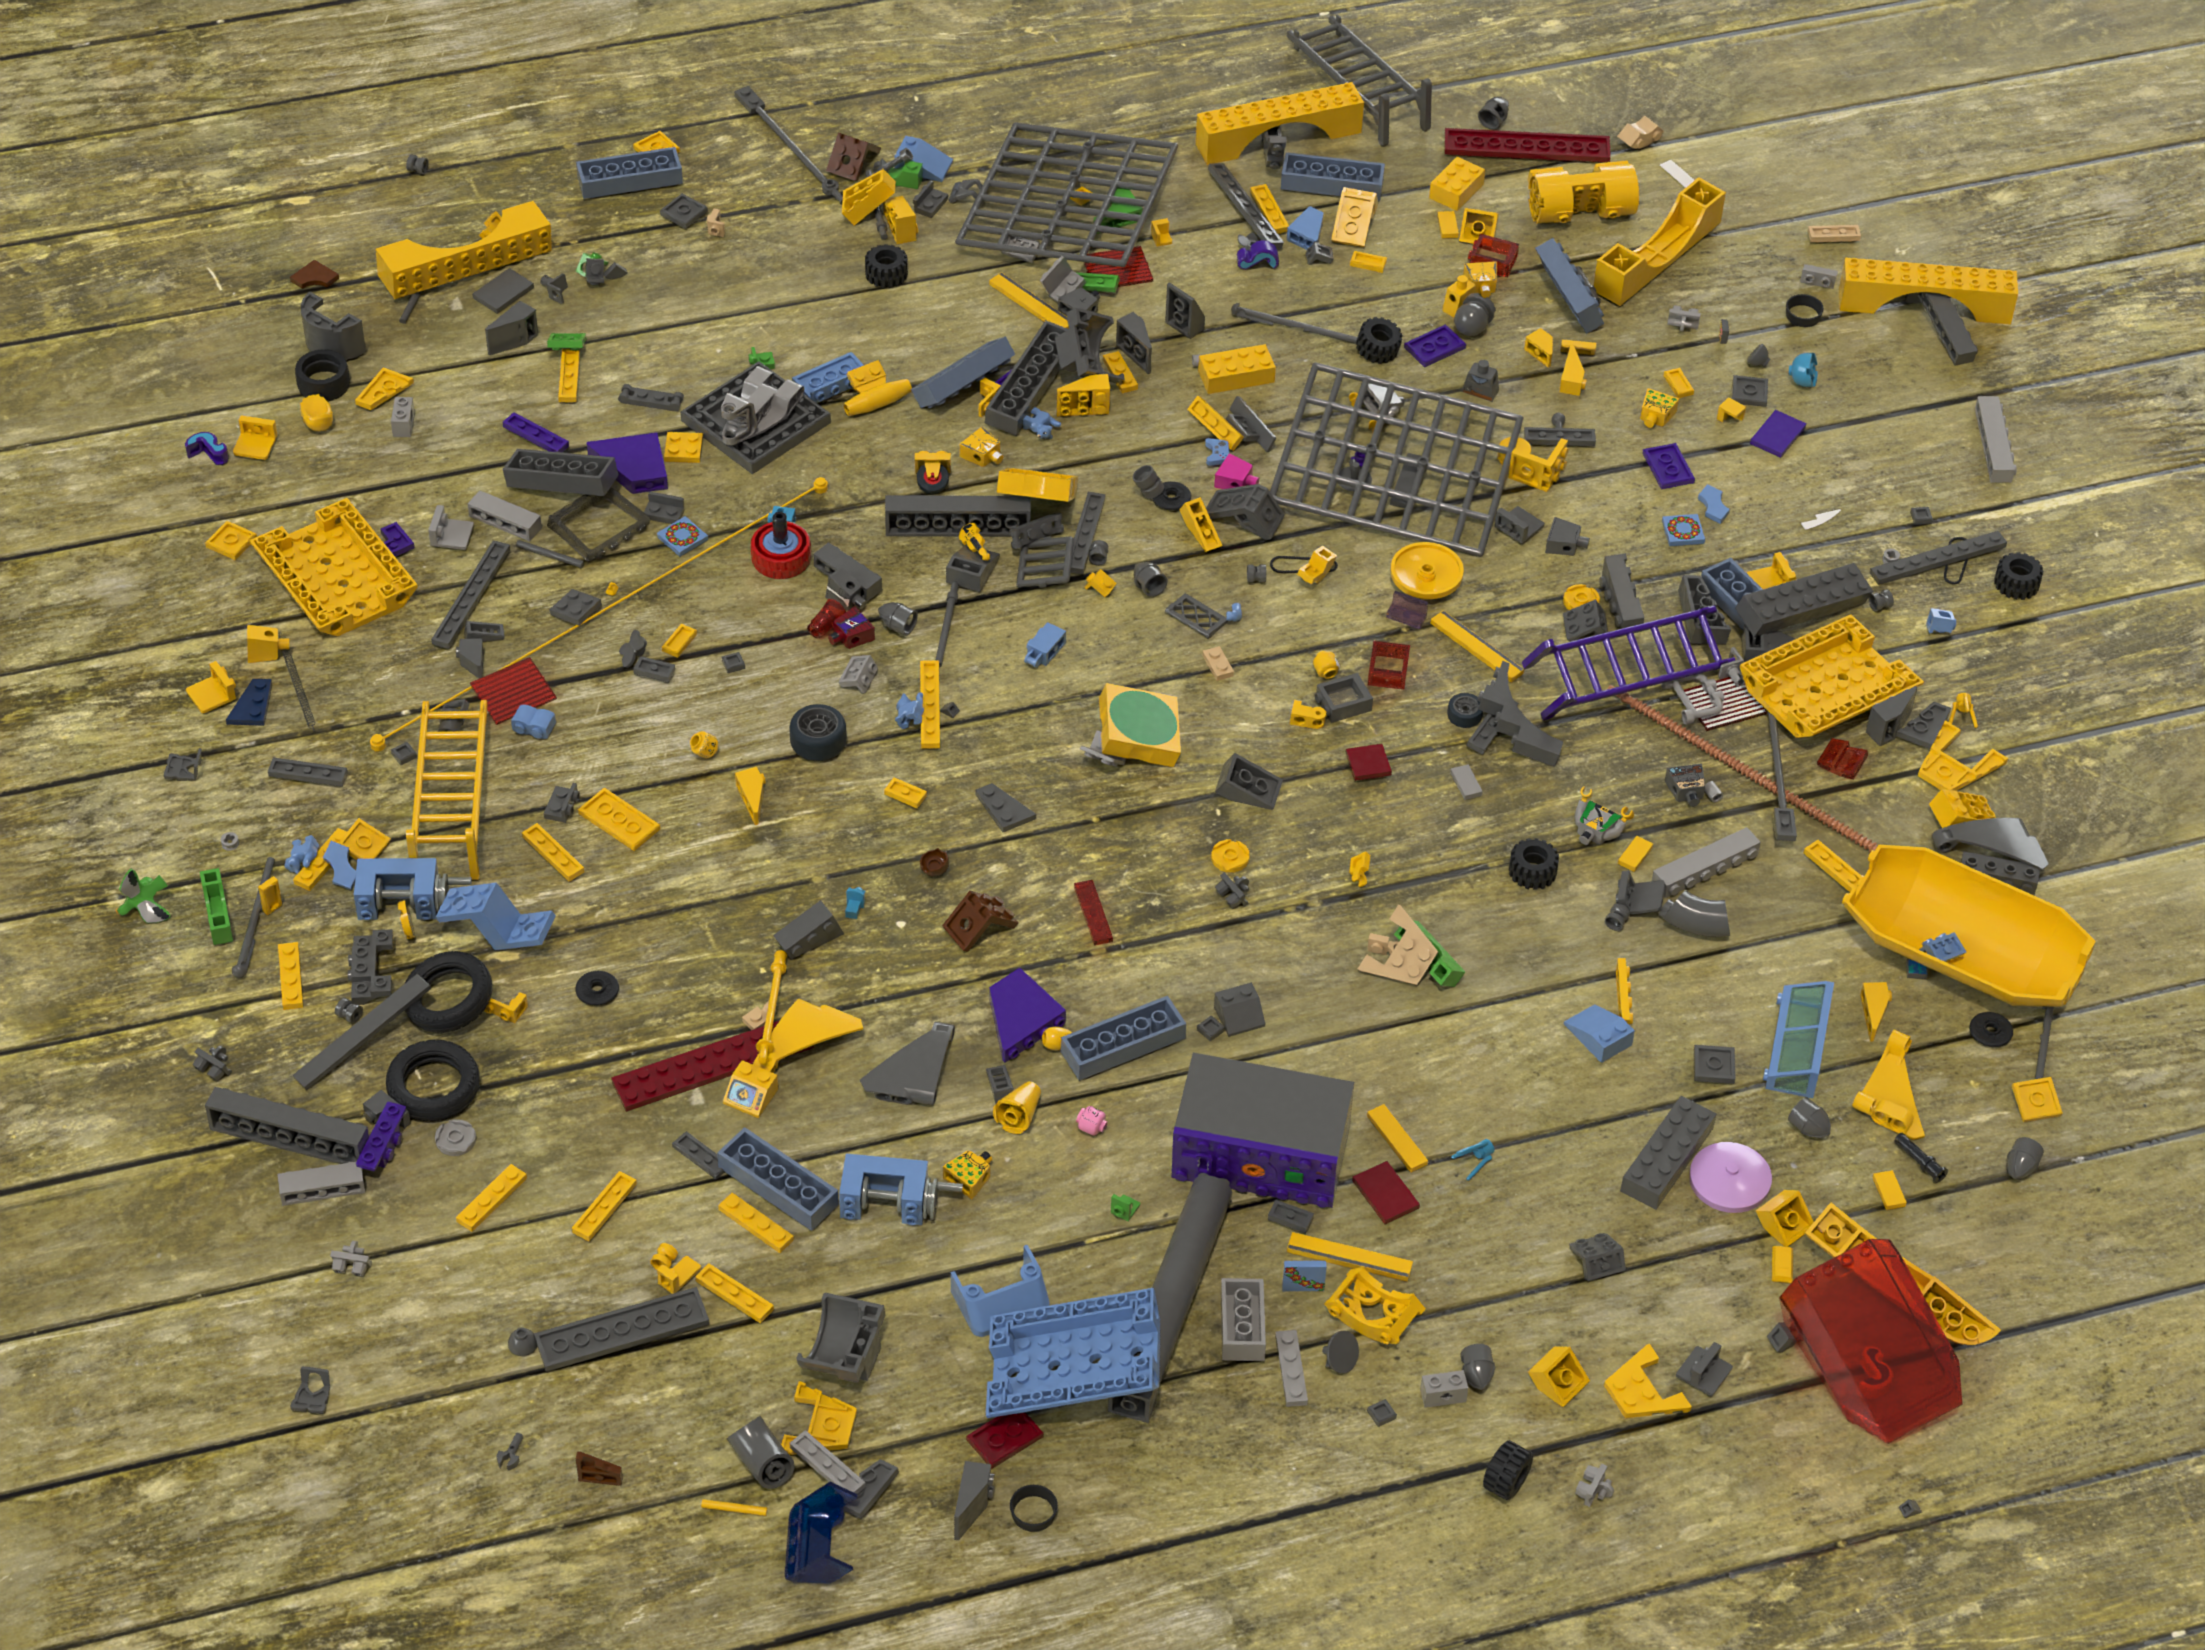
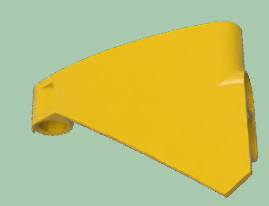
M797 999L771 1033L770 1041L774 1043V1050L768 1054L766 1063L759 1062V1052L753 1065L774 1073L775 1068L777 1069L779 1060L823 1041L863 1030L862 1021L828 1005H821L819 1007L802 999Z
M1894 1029L1878 1065L1863 1091L1857 1093L1852 1108L1870 1115L1875 1123L1896 1133H1904L1908 1138L1916 1140L1924 1138L1925 1134L1915 1105L1905 1063V1055L1910 1048L1912 1040L1911 1036Z

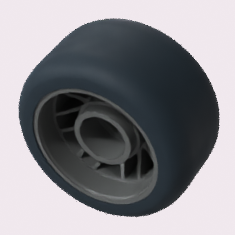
M824 704L805 706L798 710L790 721L791 746L804 759L810 761L829 760L837 756L845 747L847 739L845 719L837 709Z

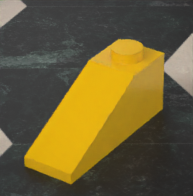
M1570 345L1559 392L1580 396L1581 390H1585L1587 379H1584L1585 371L1575 347Z
M1201 497L1184 503L1179 509L1186 526L1204 551L1209 552L1222 547L1223 545Z
M753 767L736 772L735 781L754 825H759L764 794L763 784H766L763 773H759L758 768Z
M1887 982L1863 983L1860 997L1870 1042L1874 1041L1886 1013L1888 1003L1892 1001V992L1888 990Z

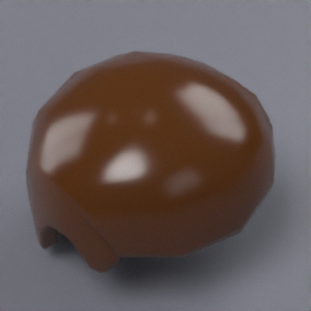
M936 848L924 853L920 859L921 870L931 877H938L944 874L949 867L947 852Z

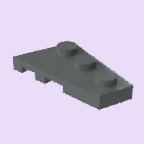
M1932 702L1920 712L1917 718L1910 720L1903 729H1899L1896 737L1931 749L1939 731L1951 712V708L1937 702Z
M993 783L975 790V795L1002 833L1036 819V813Z
M880 1459L859 1473V1477L865 1482L866 1487L851 1500L838 1491L835 1494L830 1493L825 1497L826 1502L862 1519L898 1475V1467Z

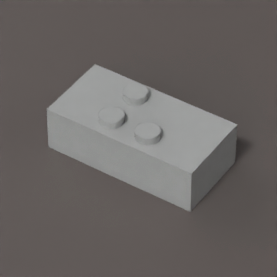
M1221 1278L1222 1360L1265 1361L1266 1336L1263 1279Z

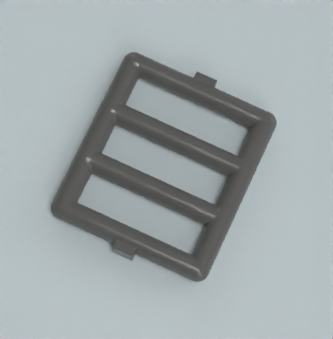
M1049 536L1023 545L1020 550L1017 587L1039 586L1041 588L1047 587L1049 584L1069 582L1074 538L1071 536L1051 538ZM1066 544V550L1027 554L1028 548ZM1065 557L1064 563L1026 567V561ZM1063 570V576L1024 580L1025 574Z

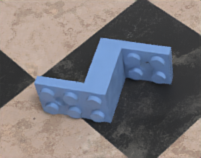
M496 882L450 888L435 918L439 923L471 919L494 950L542 945L556 915L553 911L520 914Z

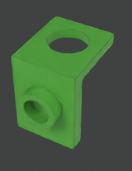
M595 252L592 254L583 253L576 272L585 277L582 266L586 263V258L603 259L601 255ZM604 260V265H608L609 262Z
M1113 1194L1111 1197V1214L1129 1222L1139 1208L1140 1202L1124 1194L1121 1197Z

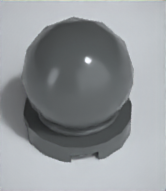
M1472 293L1466 297L1463 305L1457 309L1454 323L1456 329L1461 334L1477 336L1494 319L1496 308L1488 297L1484 299L1478 296L1479 293Z

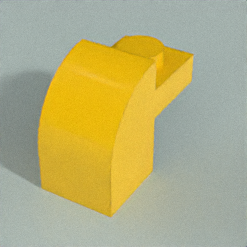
M1321 546L1313 552L1309 563L1301 567L1297 575L1305 582L1310 584L1316 582L1318 584L1330 571L1337 555Z

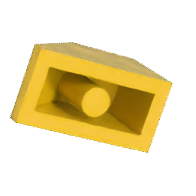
M1539 328L1526 336L1524 350L1549 368L1552 360L1553 337L1542 328Z

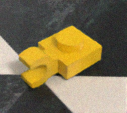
M497 211L493 212L484 222L487 227L479 234L482 239L492 233L500 223L501 216Z
M1366 851L1351 858L1349 873L1352 875L1353 882L1359 881V887L1367 884V878L1364 873L1369 870L1371 855Z

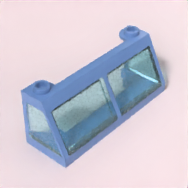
M1821 981L1785 985L1783 993H1778L1776 1004L1780 1005L1770 1066L1769 1069L1765 1068L1763 1080L1766 1081L1765 1089L1808 1098L1814 1097L1834 982Z

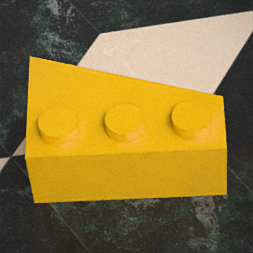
M882 169L843 190L842 214L855 226L895 193L896 181Z
M903 196L885 200L883 202V213L896 244L916 241V234H918L916 215L908 202H906Z

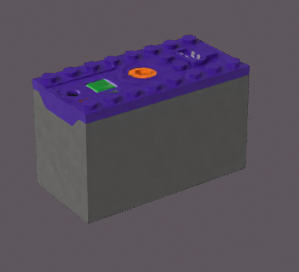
M1193 1052L1173 1131L1171 1178L1179 1181L1193 1182L1200 1173H1206L1219 1179H1227L1230 1182L1229 1187L1239 1192H1250L1259 1196L1277 1197L1280 1200L1287 1199L1301 1204L1309 1203L1323 1208H1333L1350 1129L1354 1082Z

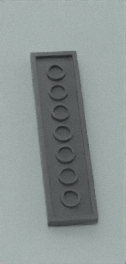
M697 1287L537 1332L534 1333L547 1372L710 1324Z

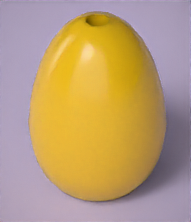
M1062 1027L1047 1028L1042 1034V1043L1049 1050H1061V1037L1072 1032Z

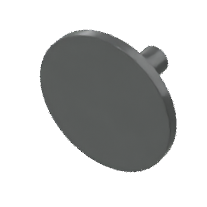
M1351 459L1349 461L1350 466L1341 469L1339 476L1358 481L1362 468L1359 467V463L1355 459ZM1368 472L1365 483L1371 484L1372 476ZM1338 483L1348 491H1355V487Z
M1343 1330L1336 1332L1329 1340L1328 1346L1323 1347L1322 1352L1327 1354L1325 1367L1333 1369L1337 1373H1347L1353 1369L1358 1360L1359 1345L1356 1337L1351 1332Z

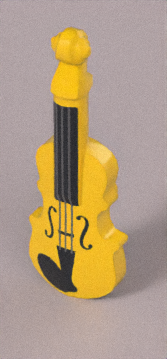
M975 523L965 525L959 533V539L964 545L967 544L972 552L978 551L983 557L982 559L988 561L990 554L983 547L985 539L979 534L981 530Z

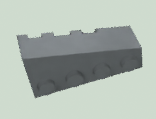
M1626 553L1605 556L1602 577L1599 578L1600 587L1604 589L1605 599L1609 601L1610 612L1614 614L1615 625L1619 626V629L1644 623V614L1639 597L1636 598L1635 583H1631L1630 567L1625 565L1627 561Z
M1683 575L1678 589L1683 613L1715 605L1717 612L1706 615L1716 644H1726L1731 628L1724 622L1725 617L1722 613H1719L1715 600L1711 599L1710 591L1704 580L1698 575ZM1699 618L1686 620L1690 643L1708 644Z

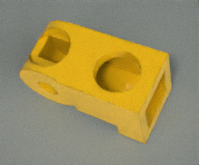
M1294 700L1290 725L1313 729L1324 727L1326 720L1325 709L1301 705L1302 701Z

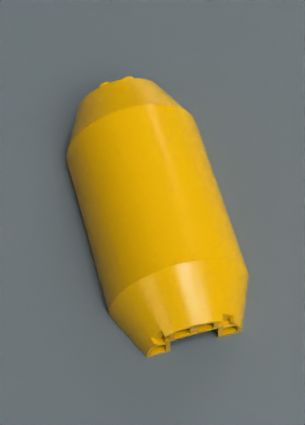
M1878 845L1875 851L1872 850L1868 857L1870 863L1867 873L1859 878L1857 889L1853 887L1850 893L1845 894L1842 904H1844L1845 909L1875 944L2012 1006L2063 1007V1005H2066L2085 971L2084 968L2091 957L2096 941L2063 908L1926 847ZM1955 932L1966 953L1963 956L1944 962L1919 949L1923 947L1922 943L1930 938L1936 940L1935 938L1943 933L1948 935Z

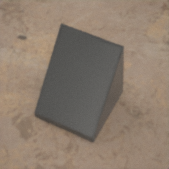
M954 702L947 703L940 709V712L951 718H954L960 711Z
M1910 1499L1899 1506L1905 1518L1922 1513L1917 1502Z

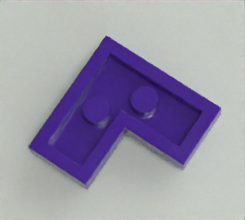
M397 522L380 529L382 536L386 539L384 544L395 557L415 548L414 542Z

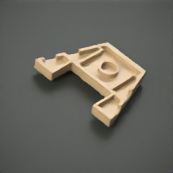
M1398 904L1389 920L1405 929L1406 932L1384 965L1366 954L1357 969L1362 972L1418 985L1439 952L1403 907Z

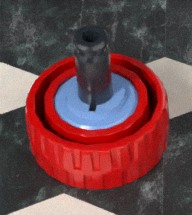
M776 512L772 516L773 522L763 525L753 534L750 548L751 560L755 569L764 576L773 579H788L801 574L809 566L811 560V541L808 533L801 526L787 522L785 513Z

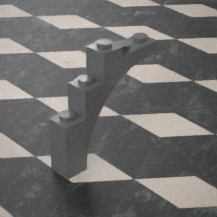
M1279 125L1262 133L1266 167L1271 169L1283 167L1286 136L1281 135Z
M1502 661L1500 668L1496 667L1493 674L1496 680H1492L1491 684L1486 685L1485 690L1479 693L1477 699L1480 702L1478 710L1495 715L1494 722L1497 723L1495 731L1512 736L1511 743L1514 744L1512 752L1555 766L1563 741L1537 728L1519 710L1512 698L1508 685L1510 663Z

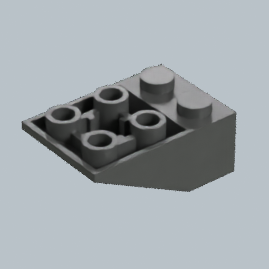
M519 301L503 315L499 316L492 324L488 325L485 328L488 355L491 356L527 345L537 337L536 309Z
M966 544L953 554L946 566V583L952 584V582H957L960 587L981 592L1000 554L986 550L990 554V559L985 561L978 551L972 552Z
M1744 624L1742 634L1744 662L1791 642L1795 638L1778 630L1754 637L1746 624Z
M1916 686L1906 689L1896 696H1891L1871 708L1866 733L1879 746L1895 740L1897 731L1903 727L1909 718L1917 692Z

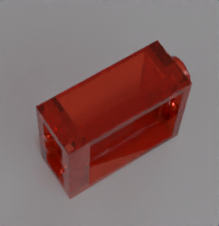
M1480 234L1478 240L1474 241L1473 251H1469L1468 260H1470V263L1496 262L1497 275L1508 278L1518 258L1519 244ZM1481 249L1507 256L1505 260L1481 255L1479 252Z
M1373 641L1368 685L1404 690L1410 645ZM1376 656L1404 659L1402 671L1375 668Z

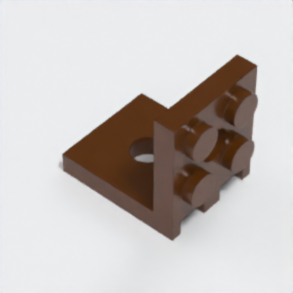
M838 132L826 171L858 182L867 151L879 154L881 147ZM849 156L850 163L845 165L843 159Z
M969 891L942 926L963 951L969 952L991 923L1015 929L1019 922L1014 918L1015 914L1003 905L1004 901L998 896L992 897L986 893L981 894ZM968 920L969 926L965 929L964 923Z

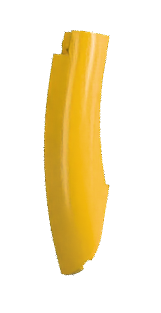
M1830 1203L1805 1232L1809 1239L1859 1279L1946 1339L1963 1345H1977L1989 1341L2001 1331L2000 1328L1939 1279L1931 1276L1886 1246L1833 1203Z

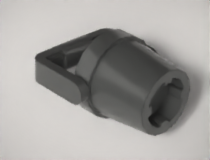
M465 699L451 701L444 704L441 712L459 711L455 709L461 707L460 711H468L469 702ZM439 719L438 732L459 731L465 719Z

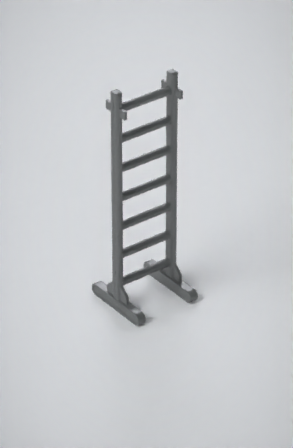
M1339 15L1329 17L1331 25L1300 36L1299 31L1294 29V32L1292 30L1287 31V38L1294 43V49L1296 51L1301 49L1339 85L1349 83L1342 76L1375 64L1382 72L1354 81L1355 87L1388 76L1395 82L1392 85L1363 95L1358 91L1364 101V108L1373 115L1378 126V142L1381 146L1389 144V110L1393 107L1415 100L1420 110V127L1422 131L1431 128V80L1429 78L1422 80L1421 89L1417 91L1342 24ZM1335 30L1336 34L1341 37L1312 48L1304 42ZM1349 41L1357 47L1326 59L1317 54V52ZM1361 53L1370 59L1338 71L1329 65ZM1402 88L1409 94L1390 102L1387 93ZM1379 96V104L1374 106L1369 99Z

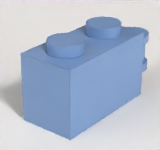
M1047 622L1043 628L1038 630L1037 635L1028 641L1026 646L1027 655L1024 662L1036 668L1040 664L1047 666L1066 644V631Z

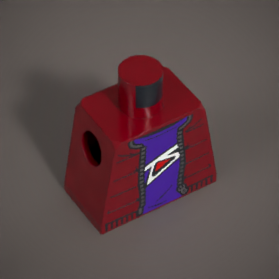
M853 607L834 620L833 633L828 635V639L832 645L841 642L847 649H851L874 641L875 627L856 607Z

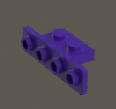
M392 1102L386 1103L356 1161L357 1167L375 1171L377 1166L385 1168L388 1161L392 1160L394 1149L402 1140L399 1123L406 1111V1106Z

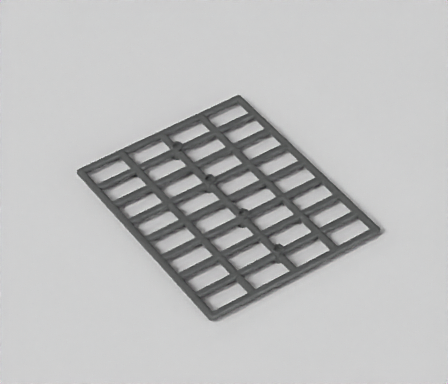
M1015 122L980 189L955 243L961 246L1057 259L1063 256L1066 260L1125 267L1175 156L1178 144ZM1017 129L1050 133L1047 141L1014 137ZM1057 134L1090 139L1083 146L1054 142ZM1097 140L1130 144L1126 152L1094 148ZM1010 144L1043 148L1040 156L1007 151ZM1137 145L1170 149L1167 157L1133 153ZM1050 149L1083 153L1080 161L1047 157ZM1094 154L1123 158L1120 166L1087 162ZM1003 158L1036 162L1033 170L1000 166ZM1130 159L1164 163L1161 171L1127 167ZM1043 163L1077 167L1076 170L1070 172V175L1040 171ZM1083 168L1117 172L1114 180L1080 176ZM996 172L1030 176L1026 184L993 180ZM1124 173L1157 178L1154 186L1121 182ZM1037 177L1069 181L1066 190L1034 186L1033 184ZM1080 183L1110 187L1107 195L1073 191L1075 187L1080 186ZM989 186L1022 191L1019 199L986 195ZM1117 188L1151 192L1148 200L1114 196ZM1029 192L1063 196L1061 200L1056 201V204L1026 200ZM1070 197L1104 201L1100 210L1067 205ZM982 201L1016 205L1012 214L979 209ZM1110 203L1144 207L1141 215L1107 211ZM1023 206L1056 211L1053 219L1019 215ZM1067 212L1097 216L1094 224L1060 220ZM975 216L1008 220L1005 229L971 224ZM1104 217L1137 221L1134 230L1100 226ZM1015 221L1049 226L1042 233L1012 230ZM1056 227L1090 231L1087 239L1053 235ZM967 231L1001 235L998 243L964 239ZM1097 232L1131 236L1128 245L1094 241ZM1008 236L1042 240L1039 249L1005 245ZM1053 242L1083 246L1080 254L1046 250L1047 246H1051ZM1090 247L1124 251L1121 260L1087 256Z
M1315 362L1312 364L1270 493L1276 502L1283 506L1421 542L1437 543L1452 550L1481 557L1484 555L1510 467L1511 453L1516 447L1524 418L1522 415ZM1318 370L1336 375L1328 401L1309 396ZM1343 377L1362 381L1354 407L1335 403ZM1369 383L1387 388L1379 414L1361 410ZM1394 390L1413 395L1405 421L1386 416ZM1420 397L1439 401L1431 427L1412 423ZM1307 403L1325 407L1319 429L1315 433L1298 429ZM1445 403L1464 408L1456 434L1438 429ZM1332 409L1351 414L1343 441L1325 436ZM1471 410L1490 414L1482 441L1463 436ZM1358 416L1377 421L1371 441L1367 446L1350 443ZM1497 416L1516 421L1508 447L1489 443ZM1384 423L1402 427L1394 454L1377 450V442ZM1409 429L1428 434L1422 456L1418 460L1401 456ZM1296 436L1314 440L1306 467L1287 462ZM1435 436L1454 441L1446 467L1428 463ZM1324 443L1340 447L1332 474L1313 469L1319 449ZM1461 443L1480 447L1474 469L1470 473L1453 469ZM1347 449L1365 454V460L1358 481L1339 476ZM1487 449L1506 454L1498 481L1480 476V470ZM1375 456L1392 461L1384 487L1365 483L1371 461L1375 459ZM1399 463L1417 467L1410 494L1391 490ZM1285 469L1304 474L1295 501L1276 496ZM1427 470L1444 474L1436 501L1417 496L1423 474ZM1310 476L1329 481L1321 508L1302 503ZM1451 476L1468 480L1469 486L1462 508L1443 503ZM1336 483L1355 487L1347 514L1328 510ZM1479 483L1496 488L1488 514L1469 510L1475 487ZM1362 489L1382 494L1373 521L1354 517ZM1388 496L1407 501L1399 528L1380 523ZM1414 503L1433 508L1425 535L1406 530ZM1440 510L1459 514L1452 542L1432 537ZM1466 517L1486 521L1478 549L1459 544Z

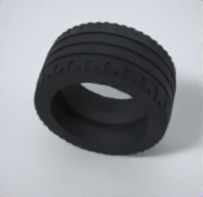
M326 349L314 350L303 355L296 363L295 376L297 387L305 398L310 395L319 394L327 402L333 401L344 395L349 388L350 376L348 365L344 357L338 352ZM319 372L336 373L331 378L324 380L309 378Z

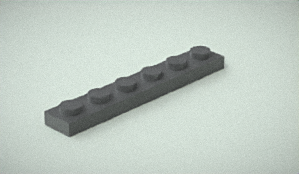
M1087 493L1074 537L1071 573H1084L1106 494Z

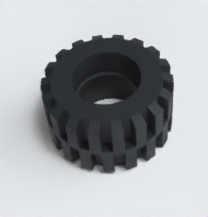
M884 244L871 248V250H868L867 255H865L866 279L876 287L892 288V286H899V283L902 284L907 279V254L900 247H895V245Z
M1384 317L1367 319V321L1363 322L1356 340L1357 351H1360L1359 354L1361 356H1365L1364 359H1369L1373 363L1382 364V362L1388 363L1389 360L1392 361L1397 356L1403 335L1400 327H1396L1397 324L1395 322L1392 323L1390 319L1386 320Z
M2009 553V555H2004L1999 560L1994 584L1997 590H2000V593L2005 594L2008 598L2025 600L2027 597L2029 599L2039 591L2044 571L2043 566L2040 565L2039 560H2035V557L2028 556L2026 553Z
M1528 838L1526 841L1521 840L1519 844H1515L1514 849L1511 851L1509 875L1512 877V880L1518 882L1519 886H1525L1526 889L1533 888V890H1537L1538 888H1545L1546 885L1550 886L1552 881L1554 882L1556 879L1559 863V854H1557L1556 848H1553L1551 843L1547 844V841H1540L1538 838H1534V840Z
M1507 1440L1492 1457L1483 1478V1487L1505 1500L1511 1499L1519 1491L1528 1476L1533 1462V1453L1511 1440Z

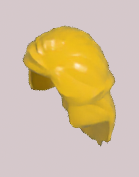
M319 394L303 398V401L300 403L303 422L313 431L327 430L333 421L330 403L324 397H320Z

